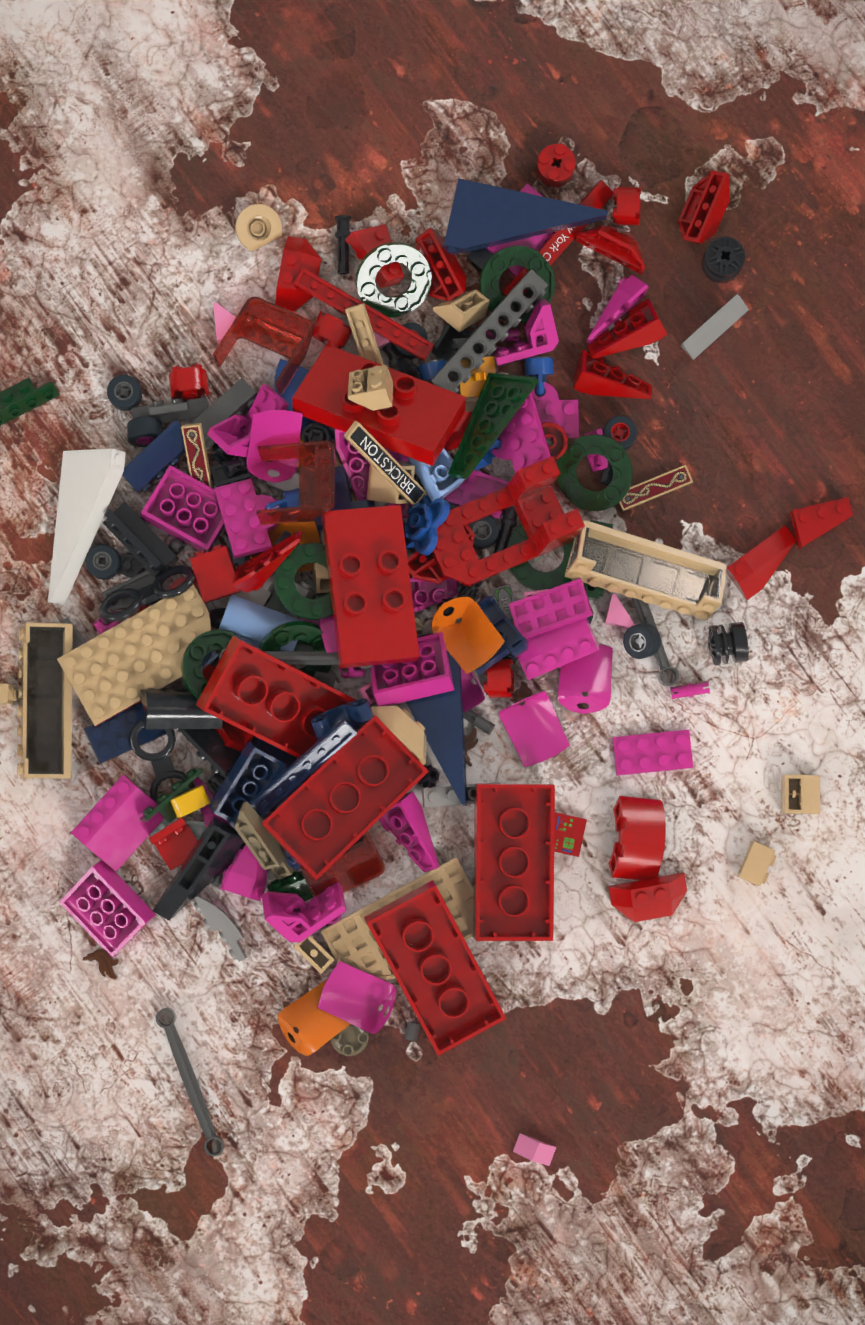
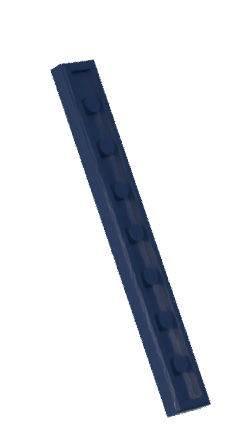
M343 718L248 803L262 818L357 735V731ZM239 811L228 820L233 828L237 822Z

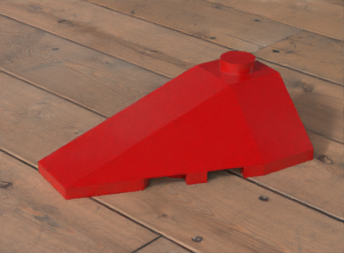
M650 299L631 308L628 311L629 315L622 321L618 319L614 323L615 327L613 329L604 331L587 346L593 359L649 345L668 335Z
M301 530L238 566L232 582L234 587L247 593L262 588L268 578L301 541Z

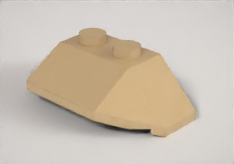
M398 706L371 707L373 715H376L403 745L425 765L426 735L424 726L419 721L414 722L411 719V714L406 709L401 710Z

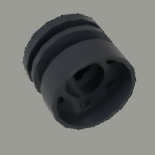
M719 237L713 240L708 245L702 259V270L705 276L716 283L732 281L739 274L745 261V251L742 245L731 237ZM728 256V259L722 260L721 257Z
M743 622L730 623L728 632L725 631L723 624L718 626V632L715 625L709 626L708 648L715 666L721 665V657L723 663L728 664L729 655L732 656L734 663L748 661V640Z

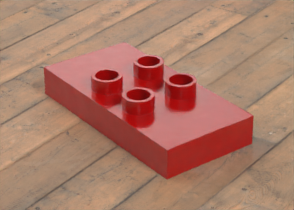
M326 344L292 397L293 411L302 413L306 418L345 433L357 421L382 447L433 466L465 412L466 397L388 367L393 380L392 407L373 411L348 399L349 372L382 365Z
M401 505L324 511L321 518L339 668L417 661L420 655Z
M233 635L196 705L203 711L299 758L318 741L311 720L327 710L357 699Z
M376 715L357 732V735L331 756L261 823L264 829L314 881L325 873L429 772Z
M475 783L473 939L475 941H553L554 784Z
M433 880L364 917L438 1056L507 1019Z

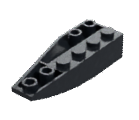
M177 729L198 750V756L204 761L207 759L212 764L210 766L211 769L218 775L220 773L222 775L226 774L241 754L238 750L226 746L215 729Z
M213 817L153 908V912L170 920L228 867L244 843L238 832L231 826Z

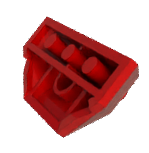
M712 170L708 173V176L692 187L678 220L684 240L701 244L716 234L730 201L728 173Z
M601 225L577 233L576 242L641 275L643 274L645 265L638 244L632 236L628 234L622 235L617 232L616 228L609 225L607 227Z
M430 227L416 238V249L423 254L431 271L430 297L450 302L465 292L466 275L455 254H450L446 252L447 250L443 249L445 240Z
M287 237L277 283L275 310L294 313L313 298V296L293 285L302 267L319 276L322 259L307 239Z
M469 525L463 526L473 546L475 533ZM415 552L407 558L409 574L412 578L435 584H441L448 579L443 577L433 553L423 555Z
M684 872L608 886L611 905L633 922L672 916L687 893Z

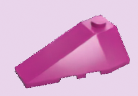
M633 275L629 278L625 276L617 283L616 291L587 339L588 345L645 297L649 288L647 284Z
M335 429L336 449L358 501L367 500L370 463L344 438L345 432Z
M410 578L414 613L440 603L442 599L457 596V581L454 579H447L441 584H435Z
M413 791L406 793L379 821L387 832L390 830L397 838L395 841L399 845L402 844L409 851V857L423 872L437 869L439 864L423 809Z
M245 845L243 850L239 849L236 855L239 857L234 865L230 864L221 889L261 901L267 884L268 869L264 870L250 849Z

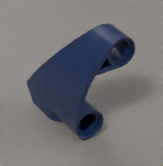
M359 699L319 714L311 720V724L319 741L343 718L357 730L362 723L370 720L374 715L368 699Z

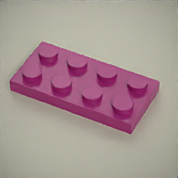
M474 470L468 479H465L458 488L443 499L451 504L461 506L506 487L509 481ZM502 511L490 516L499 519Z
M581 578L509 604L515 627L526 639L593 616Z
M689 730L612 738L616 776L693 768Z

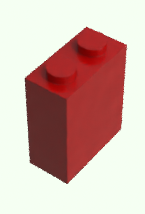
M223 544L212 547L213 551L207 553L205 550L194 553L195 557L190 558L204 603H210L231 596V594L242 592V590L234 587L232 584L236 566L230 547H224Z

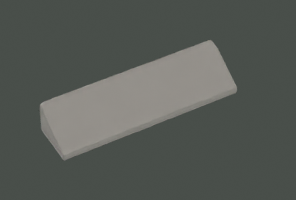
M736 294L681 344L680 347L692 360L699 356L749 311L741 297Z

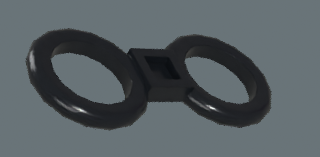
M186 565L173 566L161 572L154 582L138 590L125 588L115 591L103 600L99 607V614L106 621L117 622L133 615L141 605L143 607L159 600L160 597L173 598L179 596L193 585L195 581L194 571ZM176 574L187 575L185 581L176 588L161 589V585L167 578ZM124 597L134 598L132 604L125 610L117 613L108 612L110 605L118 599Z
M141 719L131 729L130 745L137 756L143 760L151 761L156 777L151 783L149 792L150 797L157 803V790L162 781L168 778H177L182 781L186 776L184 772L175 770L169 755L174 749L176 742L174 729H164L168 736V742L163 750L158 753H148L141 749L137 740L139 731L144 727ZM193 781L188 784L191 789L195 788Z

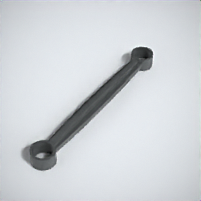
M614 551L612 557L620 562L625 580L637 585L639 579L630 561V556L627 555L625 558H620ZM632 598L640 622L651 624L657 628L648 603ZM661 640L660 648L654 654L660 668L658 681L663 686H671L678 681L679 674L674 667L669 665ZM663 671H672L675 675L674 681L671 683L664 682L662 679Z
M225 649L221 651L219 660L221 659ZM264 651L290 665H339L338 652ZM370 665V666H360V668H362V669H368V668L372 667L373 665Z
M163 1008L156 1014V1022L165 1029L186 1092L205 1135V1152L213 1157L218 1156L225 1148L224 1140L215 1133L195 1073L174 1025L176 1013L171 1008ZM163 1011H169L172 1014L173 1020L168 1025L161 1023L159 1020V1015ZM211 1139H216L221 1143L222 1148L219 1152L212 1153L209 1151L208 1142Z

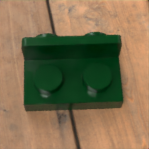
M303 871L293 872L292 875L283 879H276L267 885L268 891L298 894L304 901L313 898Z

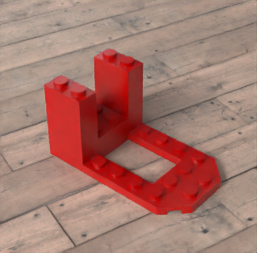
M553 456L517 470L506 487L449 511L447 519L437 528L438 541L432 552L443 577L454 579L466 586H471L565 546L577 537L584 529L585 524L578 509L565 514L551 485L561 473ZM514 506L528 540L479 560L463 526Z

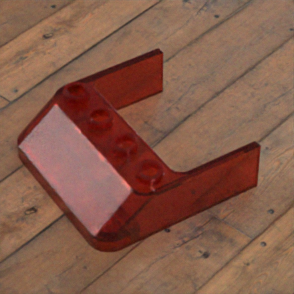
M251 297L243 305L213 353V357L217 366L221 367L238 339H245L289 358L275 382L278 392L283 394L307 355L314 327L312 321L306 317L262 298Z
M330 441L258 446L262 461L299 460V507L257 510V516L261 525L312 521L334 507L335 448Z
M367 831L363 841L351 846L316 881L302 867H300V870L313 896L316 897L324 892L326 888L337 882L342 886L343 893L350 891L382 875L385 870V864L369 831Z

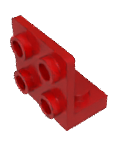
M183 817L149 837L150 842L156 846L170 870H174L184 863L198 841Z

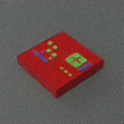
M555 812L554 852L579 857L587 819Z

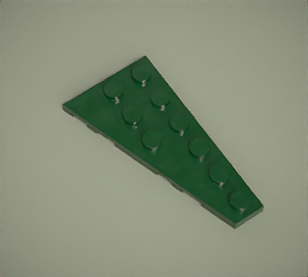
M488 373L487 380H485L448 472L451 477L468 479L538 384L539 380L536 377Z

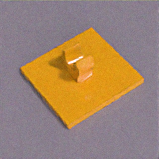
M494 356L483 357L484 363L477 370L474 368L470 372L472 376L465 384L463 382L459 384L460 395L466 398L480 395L488 373L496 374ZM461 359V366L468 368V361Z

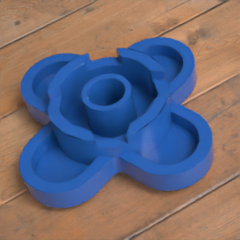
M424 495L419 503L413 506L410 505V509L407 512L409 514L407 522H403L406 550H411L415 547V550L423 555H429L433 552L438 541L437 528L444 523L449 515L450 506L447 501L438 498L431 502L430 498Z

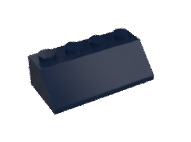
M175 420L124 467L122 476L139 494L149 491L152 487L151 484L156 479L160 480L170 465L173 467L177 465L180 461L179 458L184 453L186 454L181 424Z
M249 740L208 806L214 814L228 821L241 809L244 802L251 801L277 778L287 764L263 747Z

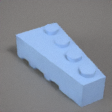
M444 448L433 466L408 457L411 464L415 465V472L431 502L438 498L443 499L465 480L451 477L448 474L453 459Z

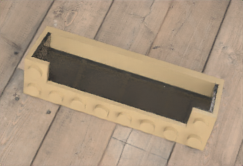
M583 520L585 527L574 539L565 577L571 578L573 581L581 578L584 583L590 586L623 594L628 598H636L645 603L661 606L664 609L675 610L680 614L691 615L700 620H708L722 604L727 564Z
M25 623L18 630V640L21 641V648H18V660H21V667H18V679H21V687H18L17 694L18 698H21V706L17 708V716L21 717V725L17 726V736L20 737V744H17V756H20V763H17V775H20V779H70L72 756V685L57 659L72 651L73 624Z

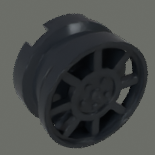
M309 424L302 433L305 447L312 452L323 451L329 444L328 430L322 424Z

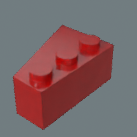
M386 224L351 232L345 239L346 243L350 244L356 252L357 258L361 260L377 246L392 242ZM391 262L382 266L377 272L375 282L380 289L397 285L404 278L400 263Z
M849 497L795 509L789 513L798 550L853 516Z

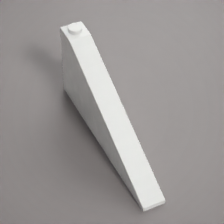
M116 449L63 451L48 603L65 605L104 517V513L124 472L126 452Z

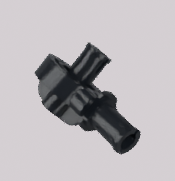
M388 343L383 347V351L390 360L388 364L391 369L421 380L418 366L404 355H400L393 343Z

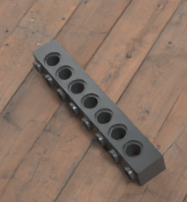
M532 269L528 271L428 383L457 393L459 391L458 385L461 382L465 384L472 376L470 372L474 368L477 370L484 363L483 357L486 354L490 356L497 348L495 344L499 340L502 342L509 335L508 329L511 326L515 328L522 320L520 316L524 312L527 314L534 307L532 304L536 298L540 300L545 295L546 291L544 289L548 284ZM524 289L530 292V298H526L523 295ZM511 303H515L518 306V312L511 310ZM499 317H503L505 319V326H501L498 323ZM486 331L493 333V340L487 339ZM474 345H478L481 348L480 354H476L473 351ZM461 359L468 361V368L461 366ZM449 373L455 374V382H451L448 379Z

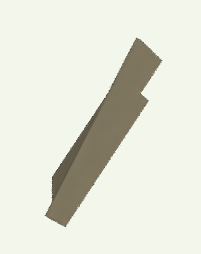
M244 802L234 828L264 870L271 869L276 879L292 875L295 868H291L287 864L281 845L261 825L264 820L248 802Z

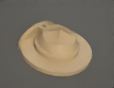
M253 204L243 209L238 215L235 225L236 235L240 243L253 252L282 236V223L278 214L269 206Z

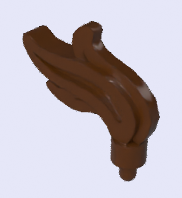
M475 727L466 737L464 735L465 763L470 767L472 763L467 755V751L474 748L478 743V739L474 741L477 735Z
M97 949L83 957V961H98L99 971L102 976L105 977L104 972H106L110 978L117 979L112 966L117 965L119 960H114L106 950Z

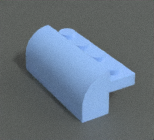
M231 594L218 630L232 632L243 641L259 648L263 638L277 626L303 620ZM297 640L290 641L287 645L282 646L279 651H294Z

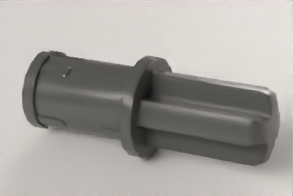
M471 709L463 713V718L472 723L473 727L476 726L488 735L495 728V724L482 717V714L478 715Z

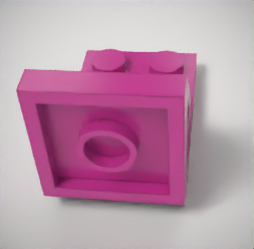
M545 299L536 302L524 327L528 343L520 341L514 343L513 347L501 346L495 349L496 351L492 353V356H494L497 365L550 352L555 349L559 339L549 302Z
M262 384L247 416L235 414L210 427L207 435L227 454L247 457L253 414L269 410H287L289 403L269 385Z
M338 882L326 888L318 896L313 897L308 903L298 894L267 891L262 895L265 920L289 942H302L346 911L343 889Z

